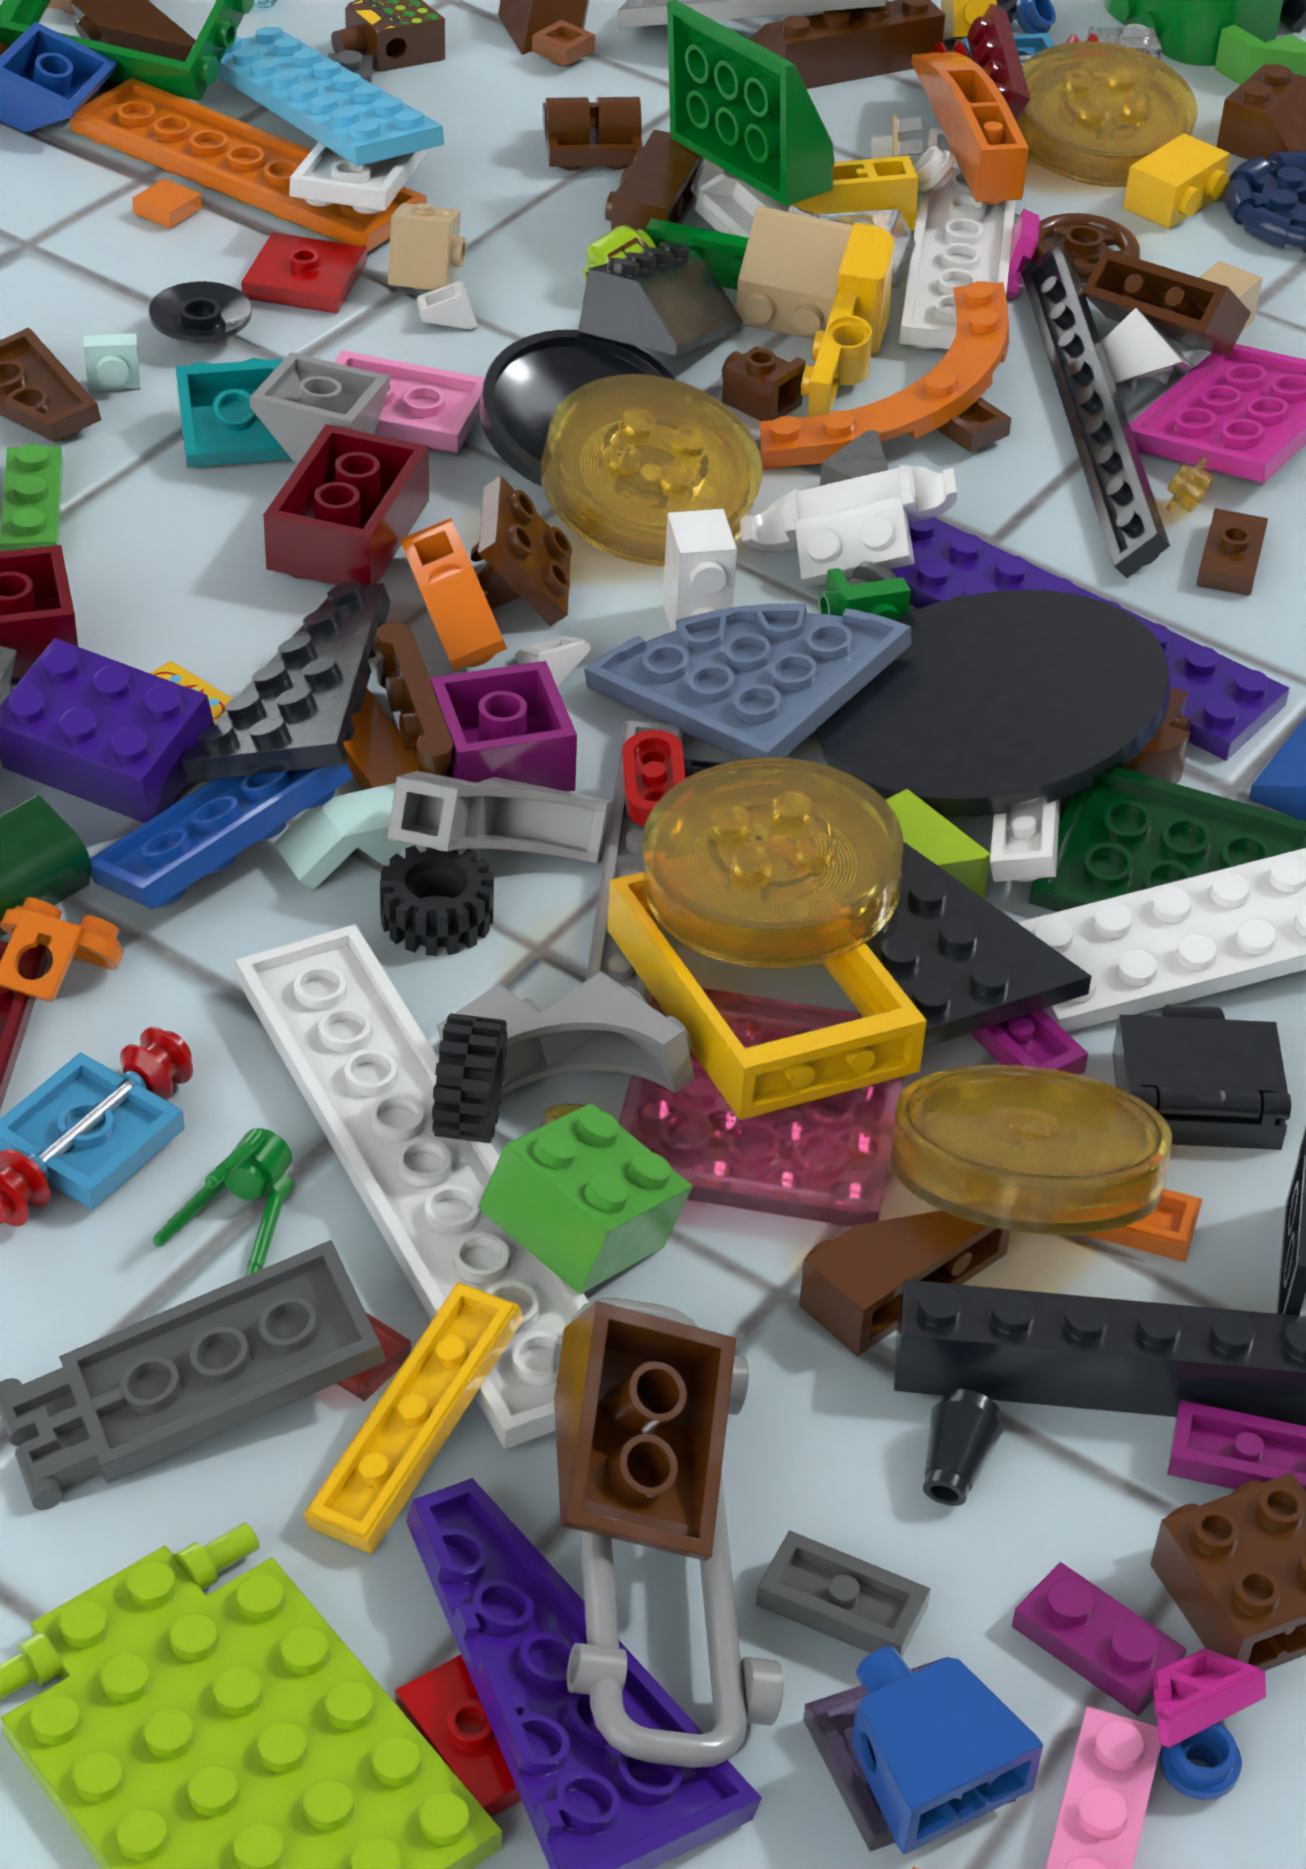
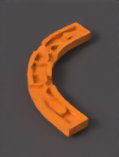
M977 281L967 286L953 287L957 330L952 345L943 359L930 372L909 387L874 403L846 411H834L829 414L799 418L782 416L775 420L760 421L763 469L822 463L868 430H877L881 442L904 434H909L916 439L943 426L951 418L964 412L992 385L993 372L1000 362H1005L1010 340L1008 305L1004 282L990 283Z

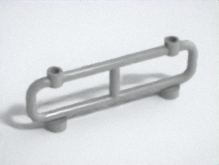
M600 1298L584 1304L572 1318L573 1321L594 1302L600 1301L698 1327L691 1318L676 1309L660 1304L622 1298ZM563 1336L557 1338L552 1352L551 1378L554 1381H557ZM735 1355L728 1409V1414L737 1415L741 1411L748 1389V1362L742 1356ZM722 1471L712 1557L707 1561L700 1560L715 1720L713 1730L707 1734L698 1735L650 1729L638 1725L626 1714L623 1706L622 1692L627 1674V1655L624 1649L619 1648L612 1538L580 1531L587 1644L575 1643L572 1647L567 1667V1687L571 1693L590 1695V1707L595 1726L608 1744L627 1757L648 1763L690 1768L714 1767L732 1758L744 1742L746 1723L773 1725L778 1717L783 1698V1670L780 1662L777 1660L744 1657L741 1660Z

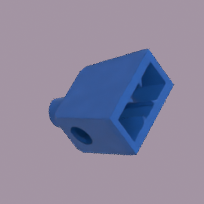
M886 1646L875 1650L859 1664L856 1670V1677L868 1695L864 1696L856 1707L851 1740L853 1750L896 1845L903 1855L1034 1790L1044 1746L1043 1743L959 1659L945 1657L913 1673L897 1650L892 1646Z

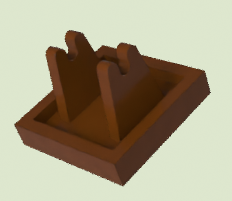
M500 475L483 486L479 542L471 549L470 557L473 562H479L484 559L486 564L476 576L482 590L488 592L485 597L490 609L522 597L549 626H552L568 616L570 559L572 554L570 542L559 528L555 526L550 527L541 518L526 493L521 490L515 491Z

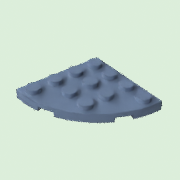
M801 603L760 604L715 610L677 620V630L646 642L640 636H636L605 653L584 669L586 686L665 724H674L680 727L681 731L770 771L912 645L911 626L879 615L847 608L842 615L843 617L807 613L806 604Z

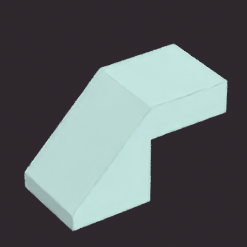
M396 783L334 796L321 806L307 809L273 843L301 883L315 890L357 847L382 865L388 866L390 864L389 859L396 853L400 854L409 845V843L387 839Z

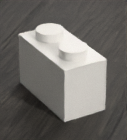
M724 509L667 513L663 608L671 632L677 630L676 621L679 619L710 611L733 608L737 548Z

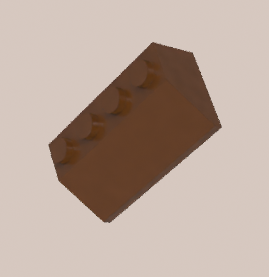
M931 0L888 1L885 6L831 10L806 17L788 16L783 21L765 24L749 40L795 64L806 89L914 69L911 63L912 54H928L930 51H934L937 42L943 43L946 14Z

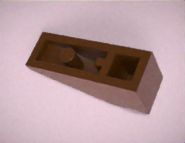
M72 0L70 2L78 20L74 23V26L81 38L183 62L186 61L196 41L148 0Z
M1004 1199L855 1225L832 1241L824 1240L808 1253L802 1265L803 1273L799 1306L858 1357L897 1330L904 1280L962 1285L1006 1255L1015 1207Z

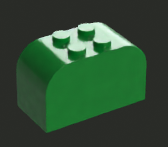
M1105 0L1104 2L1105 9L1112 17L1161 53L1173 60L1197 66H1215L1221 30L1235 24L1265 43L1276 39L1283 0Z

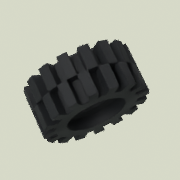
M413 845L405 848V858L396 853L389 859L390 867L384 865L380 880L381 925L384 932H390V939L395 944L405 939L406 950L415 953L419 946L423 945L426 946V955L437 956V947H446L448 955L459 953L460 942L470 949L477 945V935L485 938L490 932V924H493L494 917L493 872L489 873V864L485 859L477 861V853L473 850L467 849L462 855H459L458 849L447 852L426 847L425 852H419L417 847ZM429 896H445L452 899L445 901H429L424 900L422 898Z
M453 1013L448 1015L447 1023L444 1024L443 1040H440L439 1062L436 1063L435 1075H437L436 1085L433 1087V1099L435 1101L432 1108V1119H434L432 1130L435 1137L491 1143L495 1134V1124L498 1122L499 1104L501 1105L503 1094L502 1083L505 1079L506 1069H504V1064L507 1058L506 1043L508 1038L505 1020Z

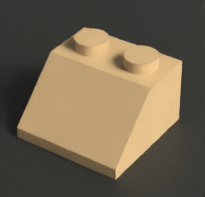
M758 206L738 278L736 311L742 319V324L813 340L817 330L825 331L837 294L838 272L853 225Z

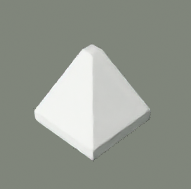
M457 281L425 293L416 299L422 322L469 330L478 327L463 281Z
M562 636L518 649L515 656L519 665L546 661L558 687L591 651L590 643L585 641V639Z

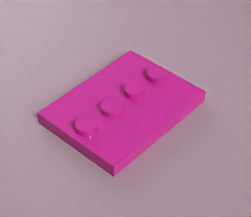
M1236 343L1228 358L1210 353L1129 424L1138 451L1187 463L1198 470H1214L1265 483L1306 444V360Z

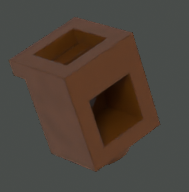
M757 346L745 354L734 351L726 358L722 367V402L759 421L775 420L776 418L786 416L802 405L801 383L806 361L797 357L788 362L776 356L773 352Z

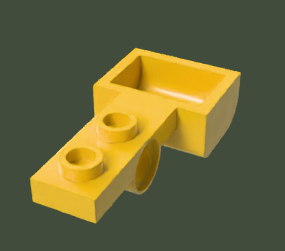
M855 222L853 224L838 272L837 294L826 330H817L812 349V360L816 361L815 365H806L803 373L801 396L809 397L808 417L831 413L839 385L849 386L864 381L870 372L871 355H876L881 350L889 322L894 239L887 230L881 227Z

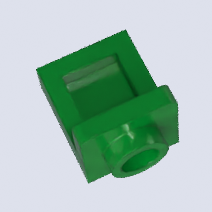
M840 568L828 569L826 591H821L819 594L820 614L843 617L842 615L847 608L895 620L908 614L911 590L903 577L849 585Z

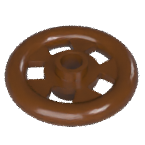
M1085 213L1059 214L1040 221L1038 243L1030 261L1032 263L1036 262L1056 245V243L1046 241L1048 238L1060 239L1059 243L1071 253L1081 283H1087L1097 265L1096 263H1098L1107 246L1116 245L1121 250L1116 252L1140 259V245L1131 231L1108 218Z

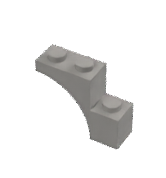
M414 771L397 776L387 839L447 852L457 849L474 848L500 849L552 855L597 864L602 861L612 801L498 777L475 783Z
M602 971L542 1011L530 999L522 1001L501 984H498L454 1013L503 1019L506 1021L508 1034L506 1043L507 1058L504 1064V1069L506 1070L505 1079L502 1083V1096L534 1081L556 1075L584 1071H608L635 1075L662 1085L675 1094L696 1079L689 1052L692 1049V1040L684 1025L673 1016L665 1017L648 1005L641 994L633 987L627 986L624 988ZM447 1019L436 1025L441 1040H443L444 1024L447 1023Z

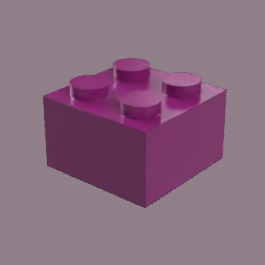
M546 661L430 678L453 740V761L449 765L453 778L478 783L498 777L566 792L575 791L577 733Z

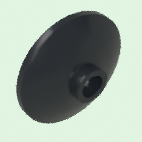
M208 281L187 282L169 287L157 294L149 305V319L154 328L171 338L195 343H208L232 336L241 331L250 322L252 316L251 302L243 292L226 284Z

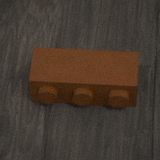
M653 130L644 147L638 146L631 168L624 169L617 191H611L607 198L605 219L606 221H611V230L626 225L634 230L641 229L645 231L651 218L682 224L696 200L693 189L702 156L671 139L670 132Z
M1106 248L1082 291L1091 303L1108 319L1121 323L1137 308L1169 339L1226 358L1229 357L1251 315L1248 308L1227 286Z

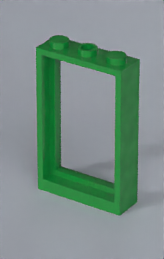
M3 0L0 5V41L9 48L34 22L39 23L51 0ZM216 0L185 62L72 35L60 34L117 61V69L108 80L125 82L130 78H134L176 96L201 101L208 85L215 82L219 64L226 50L233 46L237 28L244 15L251 11L254 0Z

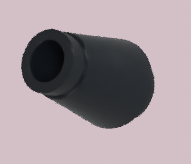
M951 1390L944 1395L942 1402L937 1403L932 1408L923 1491L929 1498L938 1503L948 1506H960L966 1502L968 1492L971 1491L1003 1433V1427L999 1421L1000 1409L994 1401L985 1395L971 1390Z

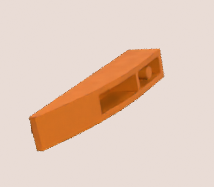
M957 52L912 54L911 63L975 202L997 205L1009 200H1022L1029 147L1006 100L994 81L977 63Z

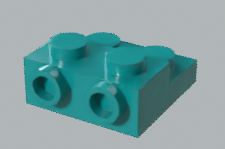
M251 358L242 362L214 364L197 362L192 365L175 366L178 407L187 468L292 460L250 408V396L279 366L282 359L265 360L262 358Z

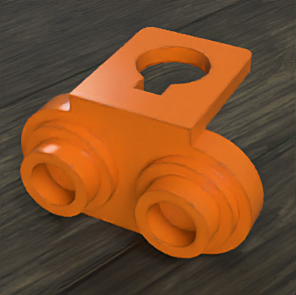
M27 897L23 906L7 909L0 924L1 929L12 936L0 962V987L52 1002L58 994L72 959L105 969H118L125 953L120 947L121 943L117 940L120 930L112 923L91 915H84L80 924L60 920L62 915L60 909L43 900ZM46 945V951L52 952L53 957L52 967L48 973L35 980L23 978L18 971V963L22 954L30 948Z

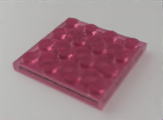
M702 988L744 1048L864 1018L859 1012ZM652 995L650 1006L667 1017ZM691 1050L689 1052L696 1079L676 1094L651 1080L631 1075L618 1123L651 1152L663 1157L674 1171L693 1185L687 1200L851 1227L879 1221L905 1076L739 1120Z

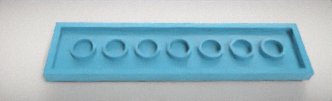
M280 27L260 28L255 31V36L241 39L236 36L233 46L226 50L219 64L217 77L356 166L444 145L443 126L425 116L423 112L405 104L401 99L395 98L383 91L381 87L363 79L359 74L353 73L341 66L339 62L333 61L321 54L319 50L309 47L301 42L300 39L294 38L282 31Z

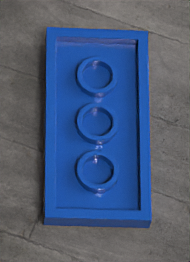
M346 762L345 765L213 779L90 858L91 878L95 884L152 910L156 907L170 905L184 896L188 886L206 874L217 873L231 866L237 858L236 855L253 843L270 839L281 833L285 829L288 820L305 809L321 806L331 800L335 795V790L353 778L352 773Z

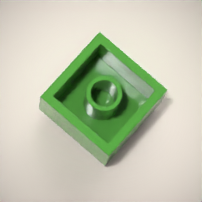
M589 1103L505 1144L478 1208L578 1294H582L664 1248L693 1185L674 1171L663 1157L651 1152L624 1130L613 1116L601 1111L593 1103Z

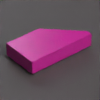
M1024 208L1013 227L1006 292V297L1012 300L1014 297L1017 298L1019 294L1022 270L1027 261L1032 259L1038 243L1039 215Z
M1206 1648L1152 1674L1153 1703L1159 1742L1168 1748L1266 1698L1265 1671Z

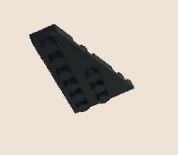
M348 581L329 590L327 593L328 598L316 611L303 619V625L292 638L283 642L278 647V653L264 668L253 674L252 682L238 697H235L226 704V711L217 721L198 735V742L180 760L189 782L345 765L348 754L344 747V742L352 740L355 731L351 716L361 710L372 671L368 659L376 657L377 643L374 637L377 629L385 624L391 604L384 583L360 586L358 581Z
M796 766L743 782L742 801L751 814L782 812L808 817L832 828L849 844L856 858L857 876L850 893L836 907L927 1020L923 1048L1089 994L1092 978L1090 974L801 767ZM764 813V814H754V815H752V816H756V815H787V816L798 817V818H802V819L809 820V821L814 822V823H816V824H818V825H821V826H823L824 828H826V829H828L829 831H831L833 834H835V835L845 844V846L847 847V849H848V851H849V853H850V855H851L852 862H853V877H852L851 883H850V885H849L847 891H846V892L844 893V895H843L836 903H834V904L836 905V904L847 894V892L849 891L850 887L852 886V883H853V880H854V876H855V862H854V858H853V855H852V853H851L849 847H848L847 844L841 839L840 836H838L835 832H833L832 830H830L829 828H827L826 826H824V825H822V824H820V823H818V822L812 821V820L807 819V818L795 816V815L779 814V813ZM759 816V817H754V818H761V817H782V818L796 819V820H799V821H803V822L812 824V825H814V826H816V827H818V828L824 830L825 832H827L828 834H830L833 838H835V839L838 841V843L842 846V848L844 849V851H845V853H846V855H847V857H848V861H849V877H848L847 883H846L844 889L841 891V893H840L832 902H834L836 899H838V898L840 897V895H841V894L844 892V890L846 889V887H847V885H848V883H849L850 877H851V861H850V857H849V855H848L846 849L844 848V846L842 845V843H841L835 836H833L830 832L826 831L825 829H823V828H821V827H819V826H817V825H815V824H813V823H810V822H807V821H804V820H801V819H797V818H791V817H785V816ZM779 818L755 819L756 821H757V820H786V821L797 822V823H801V824L807 825V826H809V827H812V828H814V829L820 831L821 833L825 834L827 837H829V838L838 846V848L840 849V851H841V853H842V855H843V857H844V861H845L846 871H845V877H844L843 883H842V885L840 886L839 890H838L830 899H833V898L838 894V892H839V891L841 890V888L843 887V885H844V883H845V880H846V877H847V871H848V869H847V861H846V857H845V855H844L842 849L840 848V846H839L829 835H827V834L824 833L823 831H821V830H819V829H817V828H815V827H813V826H811V825H808V824H805V823H802V822H798V821H794V820L779 819ZM759 821V822H757V823H762V822H781V823H789V824H794V825L802 826V827H804V828L810 829V830H812V831L818 833L819 835H821L822 837H824L827 841H829L830 844H831V845L835 848V850L837 851V853H838V855H839V857H840L841 866H842V872H841L840 880H839V882H838L836 888L832 891V893H831L830 895H828V897H830V896L835 892V890L838 888L839 884L841 883V880H842V877H843L844 867H843L842 857H841L839 851L837 850V848L835 847V845H834L829 839H827L825 836H823L822 834H820L819 832H817V831H815V830H813V829H811V828H808V827L803 826V825L791 823V822H784V821ZM778 823L759 824V825H785V826H791V827L799 828V829H802V830H805V831H807V832H809V833L814 834L815 836H817L818 838H820L822 841H824V842L831 848V850L833 851V853H834V855H835V857H836V860H837V864H838V872H837L836 880H835L833 886L830 888V890H829L826 894H828V893L833 889V887L835 886V884H836V882H837V880H838V877H839L840 865H839V860H838V857H837L835 851L833 850V848H832L824 839H822L820 836L816 835L815 833H813V832H811V831H809V830H806V829H803V828H800V827H797V826H793V825L778 824ZM760 826L761 828H763V827H781V828L793 829V830H796V831H800V832H802V833H805V834H807V835H809V836L815 838L816 840H818V841L828 850V852L830 853V855H831V857H832V860H833V864H834L833 877H832L831 882L829 883V885L827 886V888H826L824 891H826V890L830 887V885L832 884V882H833V880H834V877H835L836 864H835V860H834V857H833L832 853L830 852V850L827 848V846H826L824 843H822V842H821L819 839H817L816 837H814V836H812V835H810V834H808V833H806V832H804V831L798 830V829H794V828H790V827H784V826ZM766 828V829H762V830H784V831L794 832V833L803 835V836H805V837L811 839L812 841H814L816 844H818V845L823 849V851L826 853V855H827V857H828V859H829V863H830V873H829V877H828V880L826 881L825 885L822 887V889H824V887L827 885V883L829 882L830 877H831L832 864H831V859H830L828 853L826 852V850H825L818 842H816L815 840H813L812 838H810V837H808V836H806V835H804V834H801V833L795 832V831H791V830L778 829V828ZM763 831V832H780V833H787V834L795 835V836H798V837H800V838H803V839L807 840L808 842H810L811 844H813V845L821 852V854H822L823 857H824L825 863H826V874H825V877H824L822 883L819 884L820 886H822V884L824 883V881H825V879H826V877H827V873H828V863H827V859H826L825 855H824L823 852L819 849L818 846H816L813 842L809 841L808 839H806V838H804V837H802V836L793 834V833L783 832V831ZM767 833V834H766V835H783V836H789V837L798 839V840H800V841L806 843L807 845H809L811 848H813V849L816 851V853L818 854V856L820 857V860H821V863H822V874H821V877H820L819 881H817V882H820V881H821V879H822V877H823V874H824V863H823V860H822L821 855L819 854V852H818L813 846H811V845H810L809 843H807L806 841H803V840H801V839H799V838H797V837H794V836L785 835V834H777V833ZM767 836V837H779V838L790 839V840L796 841V842H798V843L804 845L805 847H807V848L814 854V856L816 857V860H817V862H818V874H817L816 877H813V878H815V879H818L819 874H820V862H819L818 857L816 856V854H815L808 846H806L805 844H803V843H801V842H799V841H797V840H794V839H791V838H787V837H782V836ZM783 840L809 873L815 876L816 862L812 854L797 843Z

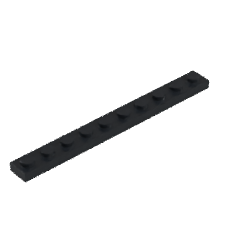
M1058 243L1024 270L1021 275L1113 566L1128 578L1143 566L1155 561L1164 550L1170 547V543L1086 296L1082 293L1083 287L1072 255Z

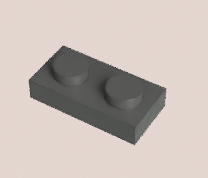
M789 1530L758 1585L756 1605L866 1652L872 1653L879 1648L892 1646L903 1657L928 1607L931 1588Z

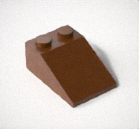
M600 1301L594 1302L564 1328L554 1395L561 1526L707 1561L712 1557L737 1338Z

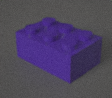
M55 638L0 705V760L4 769L146 823L168 809L188 784L189 780L180 760L198 742V735L214 724L206 694Z

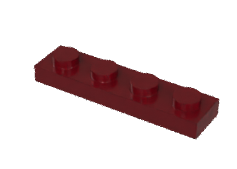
M990 4L983 17L978 16L973 21L968 32L967 41L973 61L982 67L994 81L1006 100L1015 121H1017L1031 100L1007 12L996 5Z

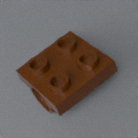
M588 97L545 98L542 108V121L549 167L576 170L583 166H607L612 169H624L633 165L638 146H643L640 97H597L596 102H589Z

